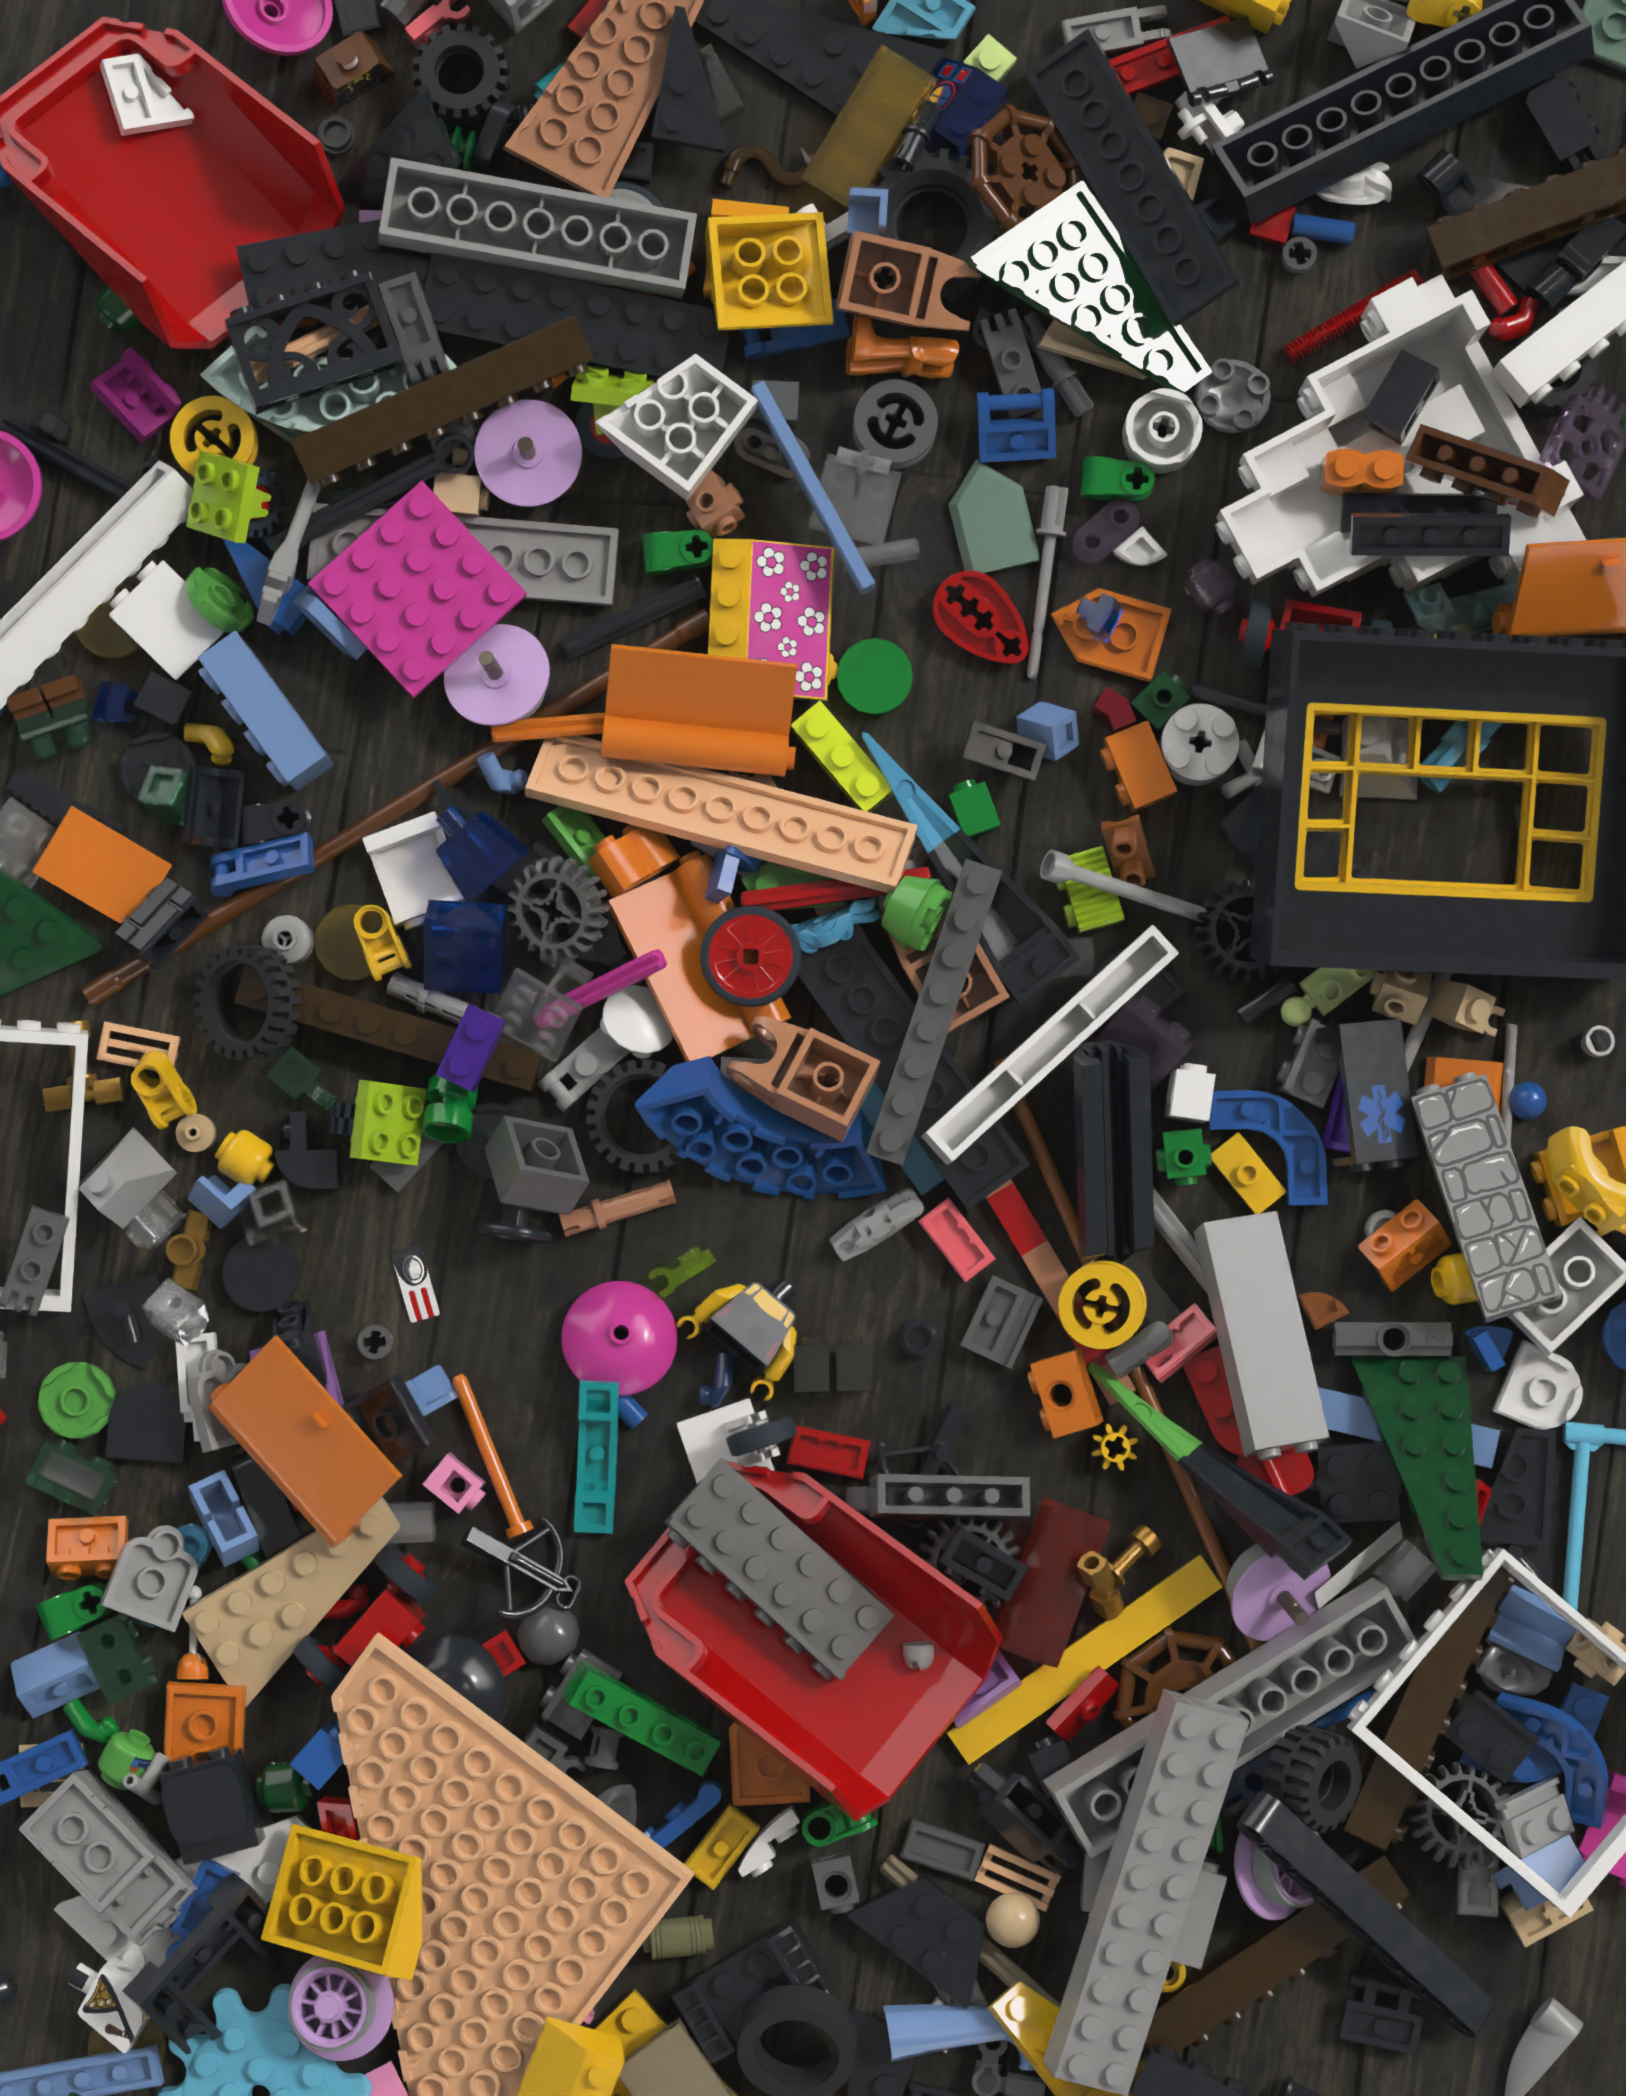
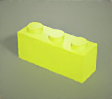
M818 701L791 724V732L856 809L871 813L894 794L884 775L821 701Z

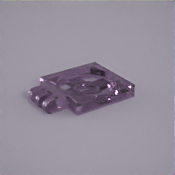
M1596 383L1592 386L1586 399L1581 394L1569 395L1539 458L1543 464L1552 468L1563 462L1560 459L1559 451L1564 440L1573 447L1574 452L1569 468L1584 494L1583 497L1589 502L1600 501L1626 447V432L1618 426L1626 410V405L1621 400L1616 401V396L1610 391L1606 392V388L1601 383ZM1577 415H1583L1591 419L1584 433H1581L1572 425ZM1602 434L1605 440L1606 453L1602 450L1600 441ZM1585 440L1591 446L1588 455H1585L1581 449V445ZM1588 463H1593L1600 471L1593 479L1586 481L1582 475Z

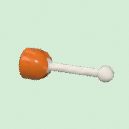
M194 1585L188 1597L190 1605L198 1601L202 1595V1591L198 1586ZM189 1626V1652L179 1660L177 1679H208L207 1660L197 1652V1637Z

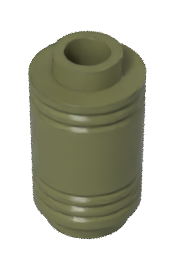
M703 1915L661 1919L643 1942L644 1953L651 1952L652 1960L707 1954V1950H714L711 1918L703 1919Z

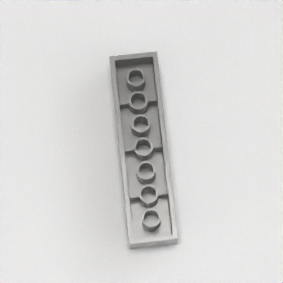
M391 157L378 244L429 254L438 253L572 280L682 299L686 288L697 214Z

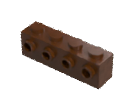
M1420 424L1405 459L1421 469L1419 476L1436 484H1441L1443 479L1452 481V488L1468 495H1473L1475 490L1485 493L1483 497L1485 500L1505 507L1507 501L1518 504L1516 507L1517 511L1534 518H1538L1540 512L1555 517L1570 482L1569 479L1550 467Z

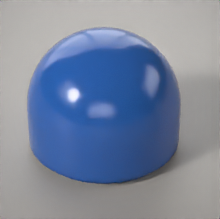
M1529 1081L1514 1085L1509 1097L1512 1115L1521 1120H1531L1541 1115L1547 1104L1546 1094L1542 1087Z

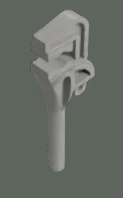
M307 480L286 538L271 560L267 570L265 585L262 589L257 622L271 626L277 609L281 604L282 596L291 589L298 561L299 546L321 489L319 483L311 485Z

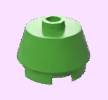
M905 876L895 891L890 890L884 900L882 908L886 910L881 925L905 950L910 947L919 951H925L937 933L935 928L942 913H947L953 893L945 889V886L941 885L939 879Z

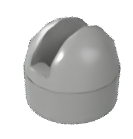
M1598 1025L1589 1028L1582 1035L1580 1041L1581 1049L1591 1057L1605 1056L1614 1048V1035L1605 1026ZM1590 1035H1591V1038H1592V1040H1593V1042H1594V1044H1595V1047H1596V1049H1597L1598 1051L1595 1050V1048H1594V1046H1593V1044H1592V1042H1591Z
M915 1641L903 1643V1657L909 1668L916 1670L919 1667L920 1670H925L932 1664L934 1659L933 1642Z

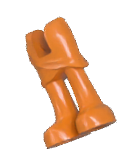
M855 315L852 337H849L847 342L845 372L846 375L851 376L900 372L902 377L917 375L927 378H949L953 373L954 361L959 353V344L956 340L913 335L910 338L903 339L881 337L875 334L869 317Z

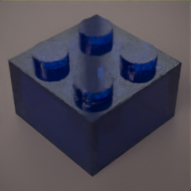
M429 900L424 920V990L501 994L506 969V904Z

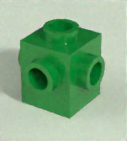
M1202 1129L1160 1133L1161 1149H1155L1157 1172H1164V1179H1174V1186L1198 1184L1197 1176L1206 1175V1167H1212L1210 1145L1203 1144ZM1180 1151H1184L1188 1155L1189 1159L1186 1165L1181 1164L1178 1160Z

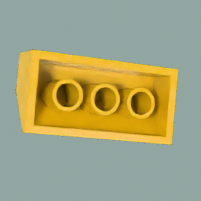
M547 2016L516 2096H611L625 2062L621 2037Z

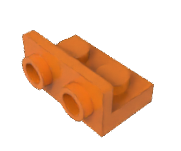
M1414 1200L1361 1242L1358 1248L1372 1263L1384 1285L1393 1292L1452 1244L1435 1216L1419 1200Z
M105 1516L49 1519L46 1563L52 1576L68 1581L77 1580L81 1576L88 1575L110 1579L120 1551L128 1541L127 1517Z

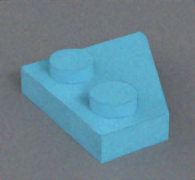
M889 0L872 29L875 32L886 35L956 41L976 10V7L966 0Z

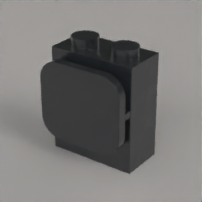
M228 1745L215 1747L206 1751L207 1757L192 1760L191 1755L181 1756L168 1761L169 1767H166L159 1774L162 1784L161 1798L173 1838L178 1842L184 1865L256 1847L266 1838L241 1748L229 1750Z

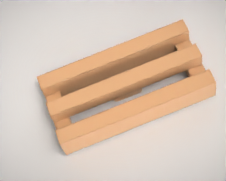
M104 1022L96 1059L132 1067L137 1066L140 1060L108 1054L107 1048L110 1046L145 1054L150 1051H160L170 1058L174 1066L178 1056L177 1051L181 1037ZM111 1031L168 1042L170 1043L169 1050L110 1039Z
M989 1843L974 1881L1004 1894L1019 1893L1025 1895L1034 1902L1038 1909L1046 1912L1061 1874H1054L1053 1871L1051 1872L1046 1867L1036 1863L1031 1864L1027 1859ZM993 1855L1049 1879L1047 1886L992 1862ZM988 1869L1043 1893V1896L1039 1899L985 1875Z

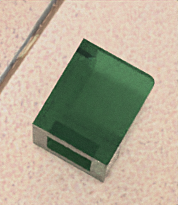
M150 766L138 800L157 821L183 825L188 774L184 769Z

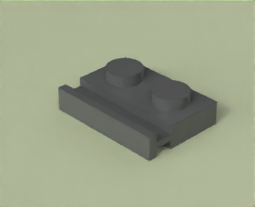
M992 1275L960 1345L1012 1369L1043 1298Z

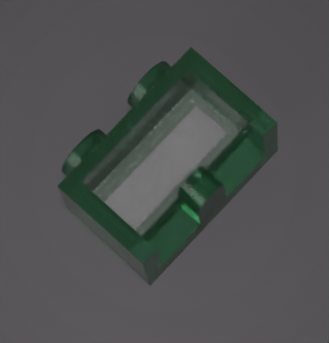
M58 1438L55 1445L45 1441L24 1483L93 1516L100 1517L103 1507L119 1475L111 1472L114 1464L96 1455H93L90 1461L76 1455L79 1447Z

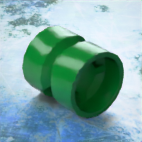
M437 1075L430 1077L426 1096L428 1106L424 1110L421 1127L422 1133L429 1139L442 1143L458 1144L469 1140L474 1119L471 1111L476 1106L478 1087L475 1093Z

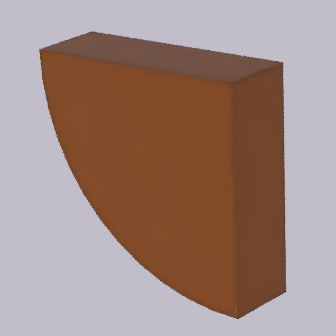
M1307 1292L1297 1295V1299L1314 1331L1349 1314L1344 1304L1328 1294Z

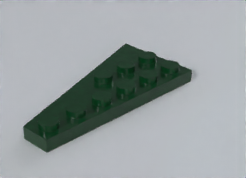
M1350 1356L1348 1363L1353 1374L1357 1376L1362 1388L1363 1398L1366 1405H1369L1377 1423V1431L1398 1480L1404 1486L1409 1498L1408 1503L1413 1514H1416L1424 1533V1541L1441 1580H1481L1483 1577L1466 1356Z

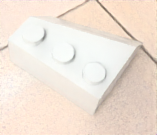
M694 354L659 378L656 383L638 395L635 394L625 401L622 406L597 420L595 424L628 458L688 501L756 411L758 399L700 356Z

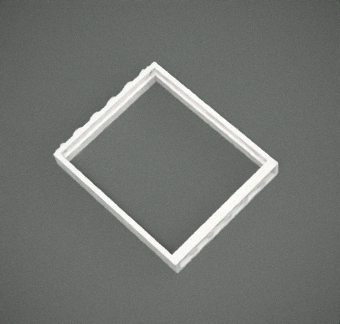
M0 1019V1041L75 1045L65 1216L70 1217L63 1238L60 1290L46 1289L39 1311L71 1312L88 1030H80L81 1024L58 1022L57 1029L41 1028V1022L34 1020H17V1026L1 1025ZM0 1287V1297L4 1287ZM11 1294L9 1304L6 1308L0 1306V1309H13L18 1295ZM26 1298L22 1310H29L33 1300Z
M1497 1547L1494 1551L1488 1549L1482 1554V1579L1469 1580L1468 1582L1461 1580L1449 1594L1452 1601L1443 1612L1437 1609L1428 1618L1423 1626L1427 1631L1417 1642L1412 1639L1402 1649L1398 1656L1402 1661L1394 1671L1391 1672L1389 1669L1384 1671L1374 1683L1373 1687L1377 1691L1368 1702L1362 1699L1351 1710L1348 1718L1352 1721L1347 1725V1728L1559 1910L1571 1918L1626 1852V1814L1561 1892L1558 1893L1366 1728L1501 1566L1626 1672V1653L1506 1550Z

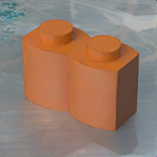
M1353 449L1330 451L1326 453L1321 461L1320 490L1337 496H1342V493H1355L1357 491L1361 493H1397L1403 485L1404 456L1388 450L1373 451L1366 455Z
M630 824L621 831L624 836L615 840L613 835H610L593 847L596 853L588 862L596 875L600 877V881L612 898L622 895L640 883L654 877L680 858L664 833Z

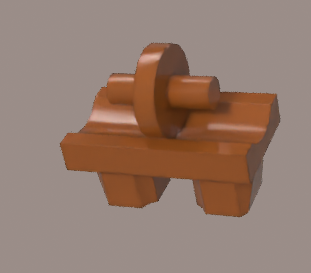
M1134 815L1118 822H1101V830L1116 879L1137 886H1144L1146 879L1156 877L1155 866L1139 815Z

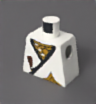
M111 1958L101 1968L100 1972L97 1973L80 1963L68 1984L87 1994L77 2012L78 2015L117 2049L126 2054L137 2043L149 2018L122 1990L143 1968L118 1958Z

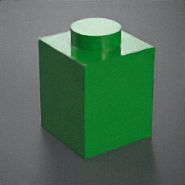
M971 779L953 786L954 793L948 795V802L957 825L970 839L1000 828L1001 824L985 782L976 784L975 779Z

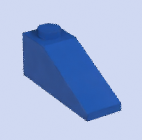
M223 539L259 610L262 589L265 585L267 570L271 560L247 542L245 544ZM295 578L290 591L282 596L281 604L277 609L271 626L266 625L278 635L284 630L293 637L307 618L292 603L306 587Z

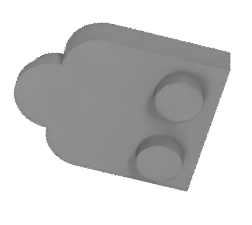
M218 1349L210 1350L203 1354L199 1362V1373L192 1377L188 1386L189 1399L203 1453L239 1444L208 1409L212 1403L209 1396L221 1384L225 1382L229 1384L247 1364H236L229 1353Z
M163 1525L154 1528L147 1537H135L128 1540L120 1551L100 1605L165 1630L175 1632L197 1576L196 1561L190 1554L184 1552L185 1542L181 1532L172 1526Z

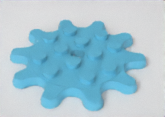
M283 1983L273 1989L267 2007L259 2012L247 2009L242 2003L238 1992L232 1988H223L216 1992L212 2005L217 2020L215 2026L222 2035L214 2041H211L206 2034H197L188 2039L187 2044L191 2048V2053L188 2055L168 2039V2046L171 2052L178 2056L185 2064L186 2076L179 2085L163 2087L157 2092L156 2096H252L255 2085L265 2086L269 2090L270 2096H370L372 2085L369 2078L364 2074L345 2073L339 2069L336 2061L317 2056L301 2043L292 2028L288 2014V1997L291 1985Z

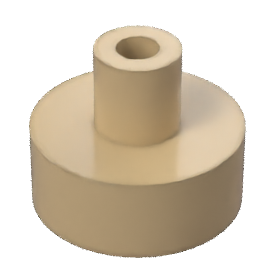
M194 1114L192 1116H185L176 1127V1139L180 1146L187 1151L203 1152L213 1145L216 1139V1128L212 1120L204 1115ZM193 1130H196L195 1136L192 1135Z

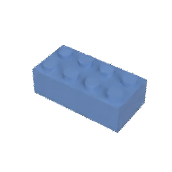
M236 630L197 657L204 666L198 672L217 695L223 692L226 696L221 701V704L239 726L243 723L246 724L249 729L243 734L256 752H259L261 756L267 754L270 757L271 761L266 766L284 788L290 784L296 791H299L334 765L259 659Z

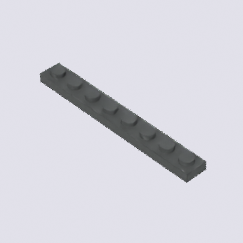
M965 859L866 1151L868 1155L901 1166L904 1164L1002 874L1001 870Z

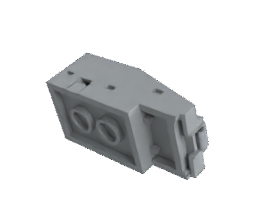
M90 1769L73 1772L19 1828L21 1833L99 1914L104 1912L139 1947L143 1946L156 1931L164 1927L167 1928L181 1914L179 1911L182 1909L181 1906L198 1889L144 1824Z

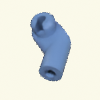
M493 751L477 758L476 761L492 790L509 795H515L520 790H525L529 779L525 771L518 769L513 772L502 769Z

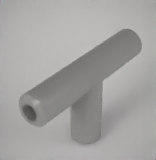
M1245 739L1239 741L1237 756L1246 773L1221 786V792L1227 799L1253 786L1256 788L1262 782V771L1252 767L1255 755Z
M160 1752L156 1753L141 1778L133 1773H128L124 1776V1787L152 1805L160 1804L162 1802L161 1791L154 1786L160 1778L159 1774L168 1765L169 1758Z

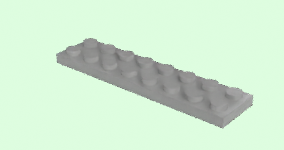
M315 503L313 513L329 504ZM372 508L311 539L306 579L311 581L389 509ZM455 515L527 593L524 599L613 607L619 529Z

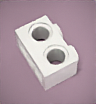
M1184 1063V1065L1180 1066V1069L1170 1072L1164 1118L1195 1123L1209 1121L1216 1074L1206 1073L1207 1066Z

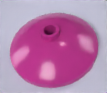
M222 0L225 13L236 31L252 45L276 55L292 56L310 51L323 40L332 22L333 7L331 0Z
M0 431V541H3L23 530L34 517L42 496V476L39 465L30 450L14 436Z
M611 1281L592 1287L572 1304L562 1327V1351L569 1369L579 1381L619 1382V1397L631 1396L651 1388L666 1374L676 1353L677 1328L669 1308L653 1291L633 1282ZM624 1328L628 1332V1337L625 1340H618L614 1336V1330Z

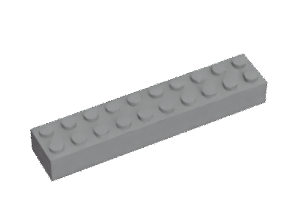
M1372 1577L1310 1615L1305 1624L1292 1626L1185 1692L1184 1695L1235 1708L1249 1720L1234 1767L1235 1770L1276 1745L1280 1738H1284L1285 1732L1289 1729H1295L1296 1725L1300 1724L1308 1725L1374 1684L1387 1669L1393 1672L1402 1661L1398 1657L1402 1649L1412 1639L1417 1640L1388 1588ZM1156 1711L1043 1780L1078 1844L1091 1859L1113 1846Z
M1163 1689L1043 2058L1044 2064L1054 2078L1128 2096L1249 1724V1720L1235 1708Z

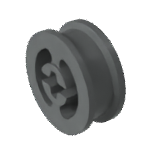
M893 379L875 384L862 395L854 412L853 437L858 450L869 462L880 468L901 470L914 466L929 453L933 446L938 427L936 407L930 396L922 388L909 381ZM901 401L907 403L919 414L922 425L916 426L913 423L912 413L906 408L902 416L901 427H897L892 436L891 446H899L906 441H910L912 444L908 447L889 449L877 443L871 436L868 425L875 424L878 436L884 442L888 434L889 422L892 423L898 414L900 404H890L885 408H879L878 406L884 402Z

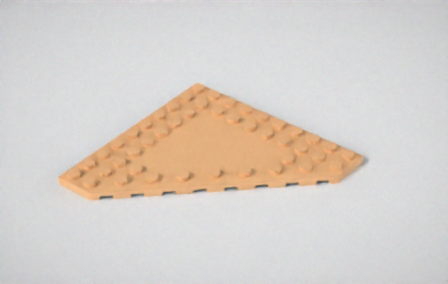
M378 1632L334 1691L331 1700L333 1710L337 1712L340 1727L338 1737L343 1763L347 1765L350 1780L348 1790L353 1816L357 1818L359 1841L421 1858L422 1945L413 1979L407 1980L387 1976L394 1998L392 2023L393 2028L397 2029L400 2045L398 2055L403 2081L407 2082L409 2096H516L547 2016L581 2025L692 1879L695 1872Z

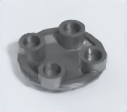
M1226 358L1216 360L1209 367L1212 372L1197 383L1195 391L1197 410L1204 421L1218 431L1232 434L1248 431L1259 424L1268 412L1271 398L1269 378L1248 362Z

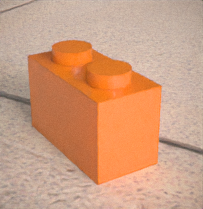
M1148 720L1104 739L1102 742L1104 749L1099 750L1107 771L1114 769L1119 784L1114 785V788L1123 807L1129 805L1133 813L1176 794V786Z

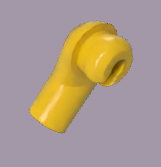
M195 723L185 724V742L205 744L212 753V762L216 765L225 766L232 761L234 745L222 728Z

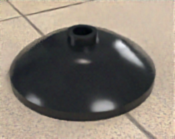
M442 1634L423 1639L406 1652L498 1723L506 1700L505 1679L497 1660L484 1646L468 1637Z

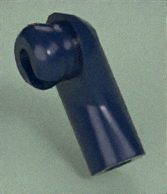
M728 1353L716 1355L713 1387L708 1385L699 1387V1405L711 1406V1409L721 1406L733 1385L736 1358L734 1355Z

